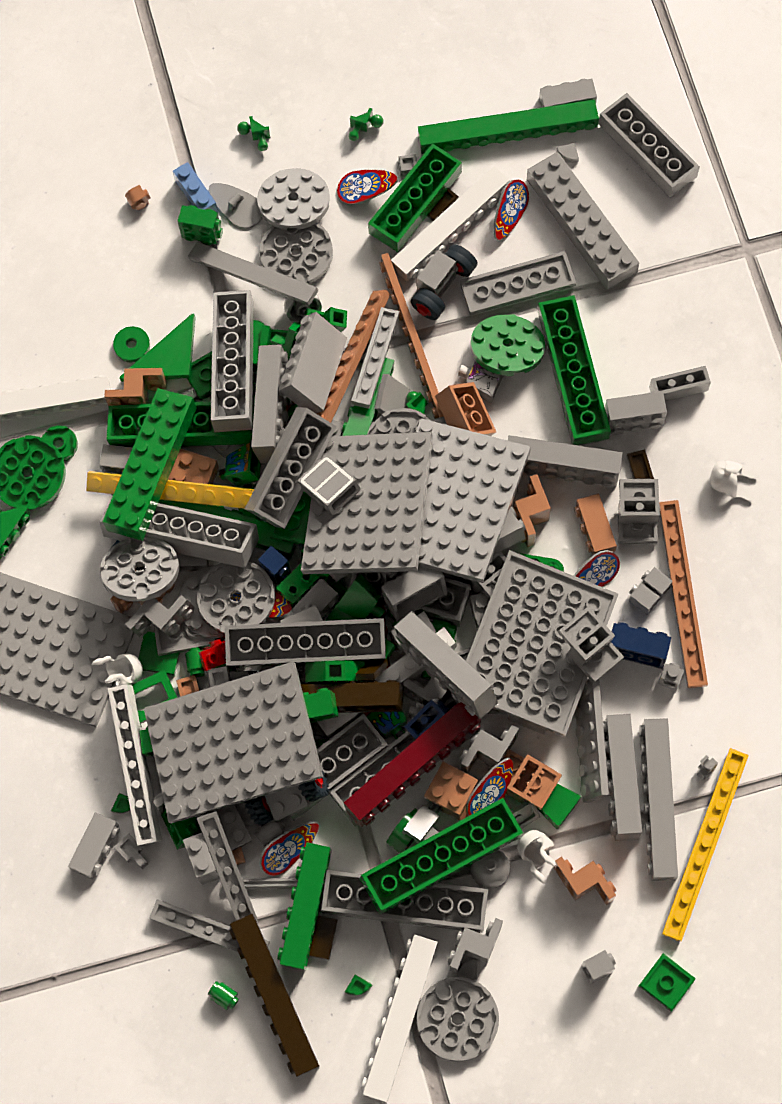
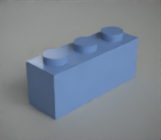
M188 162L173 170L175 182L191 205L199 209H212L218 212L215 200Z

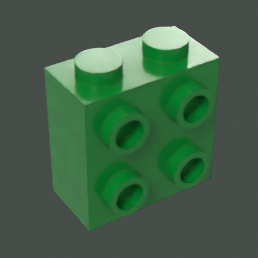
M182 205L177 221L181 237L187 241L195 240L206 245H217L218 239H221L223 235L218 212L212 209H199L193 205Z

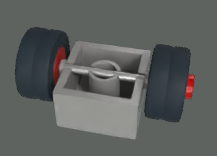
M456 244L451 245L445 254L437 250L434 255H430L425 268H421L416 275L417 292L410 302L418 313L430 320H437L445 310V304L441 297L456 278V274L469 277L478 265L472 253Z

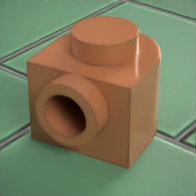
M140 184L125 194L131 208L137 210L143 209L149 204L148 200L151 199L146 189L142 190Z

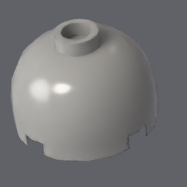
M317 294L310 305L288 297L285 298L284 302L286 315L292 323L301 324L307 308L317 311L322 309Z
M497 850L471 864L470 872L472 878L479 886L494 889L506 882L510 874V863L506 855L502 851Z

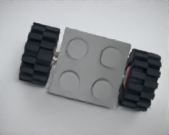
M322 771L323 778L244 801L246 803L244 804L245 808L248 809L247 814L251 815L250 819H254L255 824L262 826L270 821L280 820L310 806L311 802L328 795L329 784L326 783L328 780L324 777L325 773Z

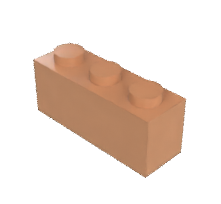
M599 493L577 499L574 511L576 517H580L582 523L580 524L581 533L587 537L586 547L588 552H592V555L605 550L615 552L617 545Z

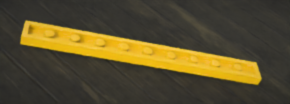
M89 471L87 472L86 491L114 494L121 475ZM167 480L160 499L245 509L254 489Z
M732 748L728 751L661 935L679 942L683 939L747 762L748 754Z

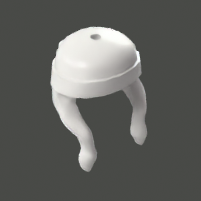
M725 460L714 465L711 471L710 483L716 491L725 492L733 498L741 497L752 501L754 498L751 495L737 492L738 484L735 474L739 473L750 479L759 478V475L754 472H746L742 469L743 466L740 463Z
M121 654L116 659L106 656L96 659L92 663V665L106 663L109 677L105 680V683L116 681V686L133 685L142 676V665L139 659L132 654Z
M532 830L520 838L517 845L518 853L523 860L531 862V873L541 883L546 884L544 876L537 870L545 863L556 866L554 860L549 857V849L554 848V843L544 833Z

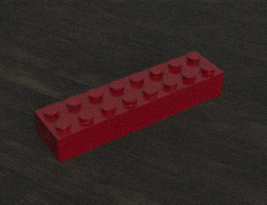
M457 703L343 802L345 810L361 828L364 825L366 827L369 826L376 819L375 815L379 812L384 813L391 806L390 802L395 798L399 800L406 793V788L410 785L412 787L421 780L420 776L425 772L427 774L436 767L435 763L440 759L442 761L451 754L450 750L456 746L458 748L466 741L465 737L469 733L472 735L481 728V719L475 714L472 716L465 709L466 705L464 703Z

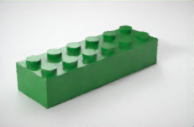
M432 143L369 221V234L396 252H399L462 173V162Z
M306 842V847L302 846L299 858L302 860V865L297 867L295 878L298 880L297 887L293 886L291 899L294 900L293 906L288 907L286 916L289 924L288 928L284 927L282 939L285 940L284 947L279 948L277 960H280V965L306 971L324 890L326 872L332 853L331 847Z

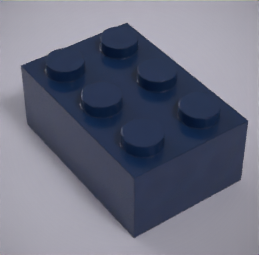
M623 622L613 624L611 632L615 637L611 643L624 656L623 660L663 669L672 637H669L664 632H649L644 627L632 628Z

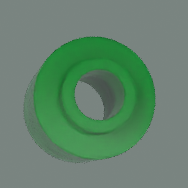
M437 618L430 621L436 630L435 633L445 628L454 640L457 631L456 625Z
M191 648L189 652L185 653L187 672L190 676L202 677L205 675L198 653L203 651L200 648Z
M216 981L207 994L211 997L212 1001L225 1010L233 1009L239 1001V998H237L238 993L223 982L219 983Z

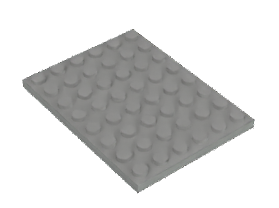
M421 418L416 432H432L433 440L418 565L483 583L528 460L531 446Z
M432 432L331 437L321 458L325 455L331 458L356 479L361 490L333 516L311 498L301 566L303 574L418 571L433 440Z
M509 550L466 659V662L492 685L498 704L493 709L565 737L588 677L567 654L571 647L559 635L558 631L588 606L607 626L618 593Z
M0 572V694L97 727L109 697L108 688H112L114 682L105 683V680L109 677L106 663L102 665H92V663L96 659L106 656L116 659L118 655L126 654L134 632L125 625L131 616Z
M294 662L144 708L168 822L171 824L323 778Z

